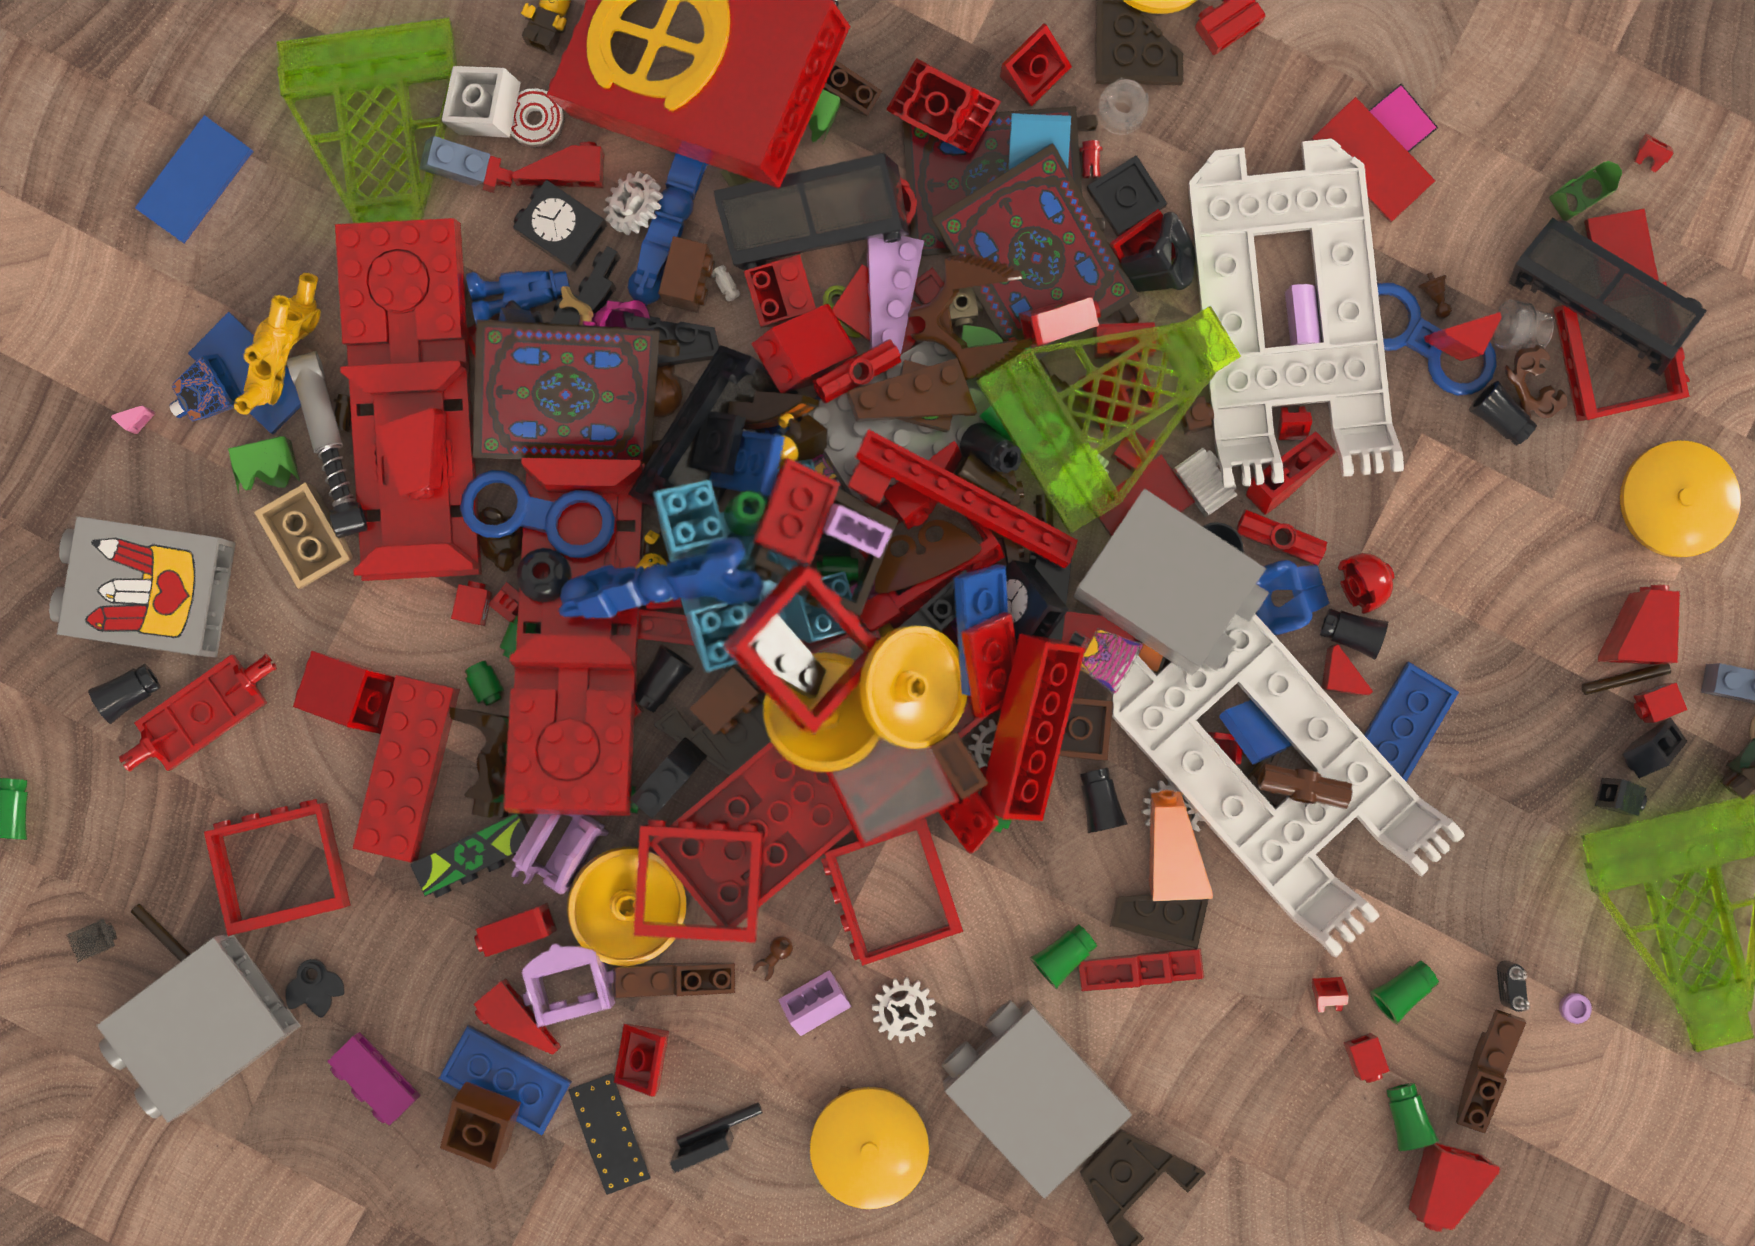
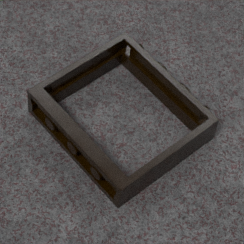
M838 488L834 504L845 507L892 530L881 557L879 558L869 553L851 600L849 601L840 596L842 606L859 617L898 520ZM754 543L744 568L756 572L762 581L770 580L779 584L790 570L766 559L770 550ZM804 585L796 593L806 598L805 602L816 608L823 607Z

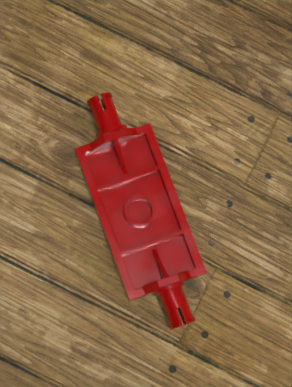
M264 654L263 657L245 669L235 655L228 656L134 722L141 733L140 743L125 754L120 755V762L123 763L125 761L124 768L131 772L148 758L156 757L167 771L173 770L268 703L256 687V682L272 671H275L277 669L276 664H271L270 662L273 660L270 656Z

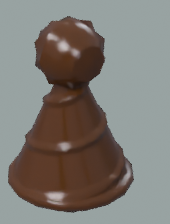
M1432 272L1428 273L1429 281L1420 284L1418 287L1437 304L1436 315L1446 318L1452 311L1450 304L1444 303L1445 280L1447 276L1443 275L1434 278Z

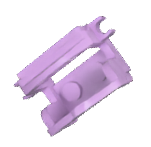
M539 814L512 860L516 863L512 877H518L519 873L523 871L526 874L523 884H529L534 875L538 874L545 878L543 881L545 885L559 894H564L570 890L574 878L599 835L607 836L609 832L604 829L605 826L588 815H568L573 817L544 867L537 863L535 859L558 819L564 814Z
M554 943L549 951L534 958L522 970L527 990L525 994H522L525 1006L532 1005L538 1027L609 1009L615 1004L612 992V983H614L613 969L609 970L607 964L600 960L593 949L580 946L561 947L559 944ZM587 964L591 965L598 993L597 997L595 992L578 996V1002L567 1004L566 1000H561L549 1004L542 976Z

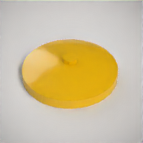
M1670 441L1652 447L1642 453L1628 468L1620 490L1621 512L1631 534L1647 549L1667 557H1690L1715 548L1732 531L1740 510V489L1730 465L1713 449L1692 441Z
M921 626L901 627L882 637L867 656L861 674L860 697L865 716L871 727L880 737L900 747L925 748L943 740L960 720L966 705L967 695L961 692L959 650L941 632Z
M834 653L812 654L826 670L816 698L809 699L789 686L787 687L811 711L855 660ZM860 682L814 734L800 731L767 694L765 696L764 722L767 734L778 752L799 767L820 772L845 769L865 758L880 739V736L869 724L863 711L860 697Z
M638 847L614 848L591 859L575 877L568 894L567 917L574 937L581 947L593 949L602 962L611 965L632 966L650 961L663 953L676 939L633 936ZM649 851L645 921L683 923L686 915L684 886L660 856Z
M861 1087L844 1092L826 1105L814 1124L810 1140V1158L815 1175L829 1194L849 1206L862 1209H877L900 1201L917 1186L927 1166L929 1141L924 1122L911 1103L890 1090L878 1087Z

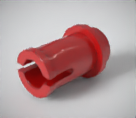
M1083 141L1082 147L1079 148V151L1082 152V178H1090V166H1092V178L1101 177L1100 151L1103 149L1099 141Z

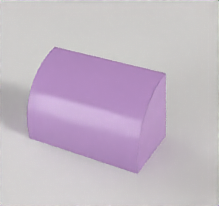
M1308 284L1291 285L1285 291L1291 346L1321 343L1315 286Z
M834 503L823 529L825 533L879 558L892 532L891 529Z
M830 970L778 999L789 1023L800 1036L852 1007Z

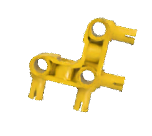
M303 273L299 277L296 295L290 299L281 295H276L272 298L268 318L259 324L254 335V343L244 351L246 352L244 359L249 363V369L244 385V393L236 398V403L234 404L235 409L240 414H249L257 405L260 406L266 403L274 405L280 398L283 391L285 368L290 350L300 339L303 340L309 333L313 332L320 319L321 311L317 308V303L314 299L318 282L317 276Z

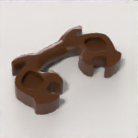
M1539 344L1533 348L1519 350L1514 358V370L1506 365L1505 374L1515 387L1520 399V407L1530 415V419L1531 410L1538 416L1549 419L1560 409H1565L1568 400L1561 389L1558 390L1557 396L1553 397L1552 394L1555 393V389L1551 385L1540 389L1538 398L1531 396L1525 382V375L1529 372L1534 376L1544 373L1546 368L1543 364H1540V359L1550 360V355L1546 349Z

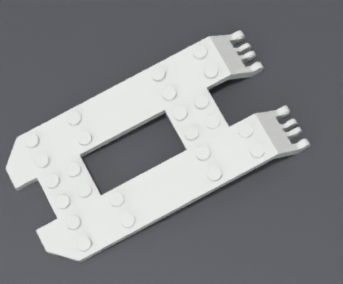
M1332 138L1302 142L1303 170L1247 176L1244 148L1215 150L1188 183L1209 395L1214 411V419H1212L1214 443L1221 470L1223 488H1233L1234 475L1232 474V467L1241 466V478L1244 486H1251L1249 465H1253L1256 485H1263L1264 473L1261 464L1267 463L1271 464L1272 482L1274 484L1284 482L1282 459L1274 435L1273 407L1328 402L1332 439L1340 460L1342 477L1354 474L1351 455L1360 456V469L1363 475H1368L1371 472L1370 453L1373 458L1375 474L1384 471L1381 452H1389L1391 457L1390 467L1393 472L1403 471L1404 468L1402 449L1391 417L1365 167L1355 156L1352 157L1341 149V145ZM1310 230L1322 343L1265 348L1254 236Z
M1237 614L1234 616L1224 633L1237 642L1217 671L1203 663L1198 671L1190 675L1170 662L1155 675L1138 654H1135L1123 678L1113 688L1112 718L1175 789L1181 792L1183 798L1287 915L1320 942L1332 956L1337 957L1342 952L1341 945L1328 934L1333 928L1340 933L1346 942L1351 943L1355 940V936L1341 922L1342 920L1358 935L1364 931L1363 925L1349 914L1354 908H1357L1368 922L1373 923L1379 917L1376 910L1364 898L1336 878L1316 856L1355 817L1380 844L1405 861L1420 876L1428 871V866L1414 853L1418 848H1421L1433 862L1441 859L1440 854L1427 840L1431 841L1443 854L1450 850L1449 845L1435 833L1439 828H1442L1454 842H1459L1465 836L1454 821L1422 800L1256 614L1249 622ZM1129 660L1122 666L1119 673L1112 681V686L1115 684V682L1118 680V678L1124 671ZM1238 684L1315 772L1320 773L1321 777L1352 784L1353 794L1348 808L1342 809L1320 803H1302L1289 799V796L1274 808L1196 720L1234 685Z

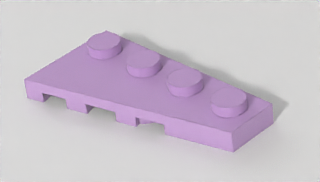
M901 236V240L898 242L884 243L883 239L877 237L867 239L870 349L891 339L901 354L924 241Z

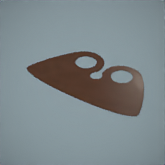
M936 519L929 521L922 526L918 533L920 545L926 548L925 553L921 555L915 552L917 546L912 537L896 535L891 538L875 578L876 593H889L926 581L970 560L982 548L975 539L957 526L944 520ZM932 526H939L944 532L943 537L937 542H930L925 538L926 531ZM900 540L907 542L909 549L905 555L897 557L891 554L890 548L893 543Z

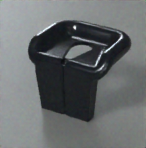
M1167 212L1163 215L1159 239L1154 248L1121 259V266L1136 292L1170 288L1183 290L1193 281L1195 268L1194 246L1180 218L1174 212ZM1171 243H1173V245H1174V247H1175V253H1176V254H1175V259H1174L1172 265H1171Z

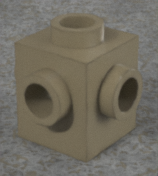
M971 287L960 288L959 293L949 306L951 323L957 328H962L963 325H973V322H977L978 312L983 311V307ZM966 300L967 305L959 307L956 301Z

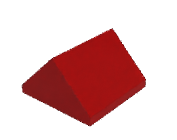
M1043 23L1002 63L1000 77L1032 107L1072 65L1048 26Z
M1159 209L1110 242V246L1120 264L1121 259L1154 248L1159 239L1163 217ZM1171 243V260H1172L1173 258H1175V254H1176V253H1175V247H1174L1173 243Z
M1498 312L1424 336L1425 342L1459 361L1481 356L1484 354L1502 318L1501 313Z
M624 1024L614 1083L650 1097H655L660 1088L669 1031Z

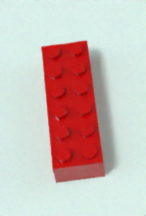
M1025 634L1019 635L987 765L985 779L988 784L982 787L980 796L995 816L1002 819L1043 821L1085 652L1084 647L1059 639Z
M395 676L352 849L406 862L418 860L452 724L449 711L450 707L456 708L460 689L407 676Z

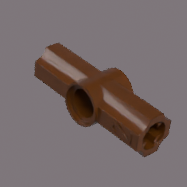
M1265 763L1258 777V789L1289 796V799L1302 803H1320L1347 809L1352 799L1353 790L1351 783L1321 777L1320 773L1310 770H1291Z

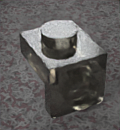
M104 919L66 935L77 963L112 949L115 946L113 941L117 939L112 924H106Z

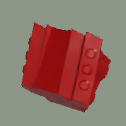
M916 58L886 110L909 124L971 154L1001 101Z

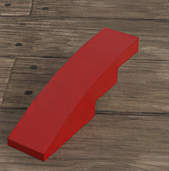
M1201 948L1084 960L1079 964L1082 991L1141 987L1142 985L1166 984L1173 981L1204 978Z

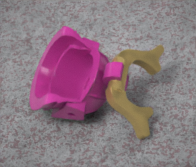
M561 287L563 299L559 307L561 309L576 308L580 315L579 325L624 327L623 312L649 318L647 307L638 300L630 302L608 300L606 306L593 314L591 307L578 300L572 294L570 287Z

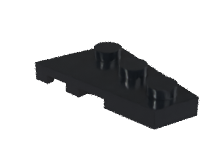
M623 312L622 314L624 328L659 329V341L674 339L679 342V356L668 357L658 354L657 367L711 360L719 348L715 327L681 321L679 323L667 322L652 316L644 318L634 316V313Z

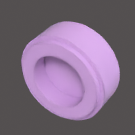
M1569 993L1561 999L1559 1011L1565 1020L1580 1024L1590 1017L1592 1006L1585 996L1578 993Z

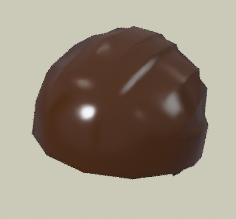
M675 365L657 367L654 417L669 416L681 404L683 392L678 378L674 375Z

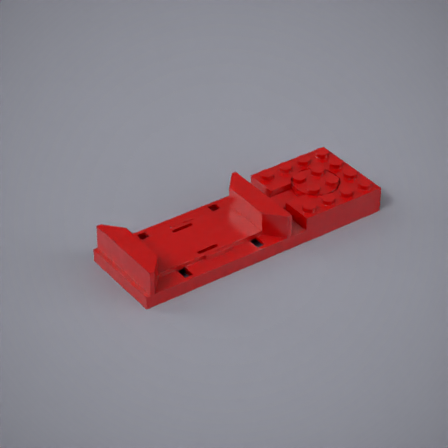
M455 218L335 224L342 344L347 345L348 366H342L340 370L349 379L356 501L360 503L368 527L367 531L359 533L360 564L353 570V575H361L362 581L482 575L479 534L469 528L464 522L463 517H451L450 507L461 505V496L467 484L476 477L475 458L473 457V418L461 223ZM462 399L463 410L445 411L447 417L441 487L433 490L434 496L419 501L417 499L411 500L410 497L400 496L376 427L432 407L445 410L444 400ZM360 404H373L374 415L361 416ZM476 495L473 510L476 518L479 520L478 499ZM367 510H380L381 521L368 522Z
M521 458V464L526 471V487L530 497L554 502L565 493L574 490H590L601 495L611 505L615 517V526L608 545L599 553L586 558H570L562 554L571 567V579L608 565L614 566L615 569L636 567L642 559L644 504L628 493L645 468L641 460ZM589 503L570 505L562 512L558 519L560 537L571 545L590 543L598 536L602 529L603 519L601 513L595 506ZM617 521H635V532L617 531ZM523 527L521 560L535 549L549 548L557 551L550 544L545 532ZM545 563L536 565L533 570V575L537 579H545L550 574V566ZM520 589L516 651L510 655V663L515 668L514 688H511L504 809L509 813L630 816L639 607L618 611L616 615L609 618L564 617L558 611L562 606L560 598L551 602H537L528 598ZM526 623H541V634L526 633ZM612 624L631 625L630 635H612Z
M967 695L962 716L948 735L956 731L959 737L962 738L987 717L979 718L974 716L971 695ZM880 737L876 746L865 758L850 767L839 770L840 774L844 777L904 747L893 745ZM772 742L768 743L670 825L678 827V821L696 822V828H708V823L726 824V829L738 830V825L756 826V831H763L759 907L853 829L827 773L808 770L791 763L778 752ZM923 752L848 788L851 797L858 793L869 806L860 814L862 820L866 819L929 766ZM657 836L650 842L651 847L716 925L738 926L747 918L752 841Z

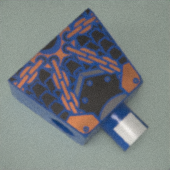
M206 355L200 357L173 383L172 388L178 399L170 403L169 406L171 412L177 418H182L188 414L192 421H197L235 408V400L241 396V393L219 355Z

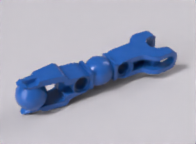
M677 153L665 183L666 189L661 193L663 198L657 201L662 207L655 211L656 219H652L641 245L637 270L628 279L627 288L633 300L643 302L645 306L660 299L659 289L673 236L681 238L685 227L684 221L689 218L693 211V200L699 189L706 167L709 165Z
M737 538L713 541L705 554L668 562L667 566L654 564L646 569L643 566L637 569L634 567L615 569L614 566L608 565L570 579L561 589L560 599L562 606L558 611L564 617L609 618L616 615L618 611L639 607L643 604L647 605L649 601L661 603L669 600L671 597L673 600H678L679 598L714 597L724 603L739 604L758 598L763 591L764 584L756 572L740 571L734 568L741 562L745 551L741 541Z

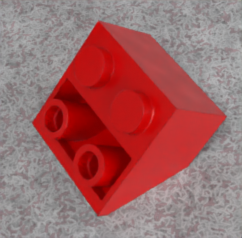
M800 254L744 271L761 328L780 325L816 309Z
M1136 351L1113 360L1078 379L1087 401L1101 410L1095 417L1101 433L1152 412L1159 406Z

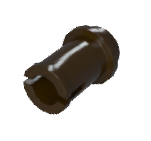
M338 394L337 399L333 401L336 402L334 416L338 429L349 432L351 422L350 396Z
M1036 495V501H1033V504H1036V518L1054 527L1053 504L1056 503V500H1053V495Z

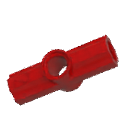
M888 339L855 358L846 359L842 365L814 379V389L818 397L826 404L859 385L869 383L875 376L901 363V354L892 340ZM856 364H859L862 369L861 376L858 379L853 375V368Z
M1246 509L1236 527V531L1240 536L1266 545L1273 551L1286 553L1316 566L1320 564L1327 549V541L1296 530L1290 524H1281ZM1277 530H1282L1287 534L1288 541L1286 545H1280L1276 542L1275 533Z

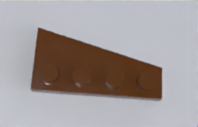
M958 358L848 391L846 394L856 422L894 420L895 418L920 419L938 416V418L951 417L953 415L975 416L977 414Z

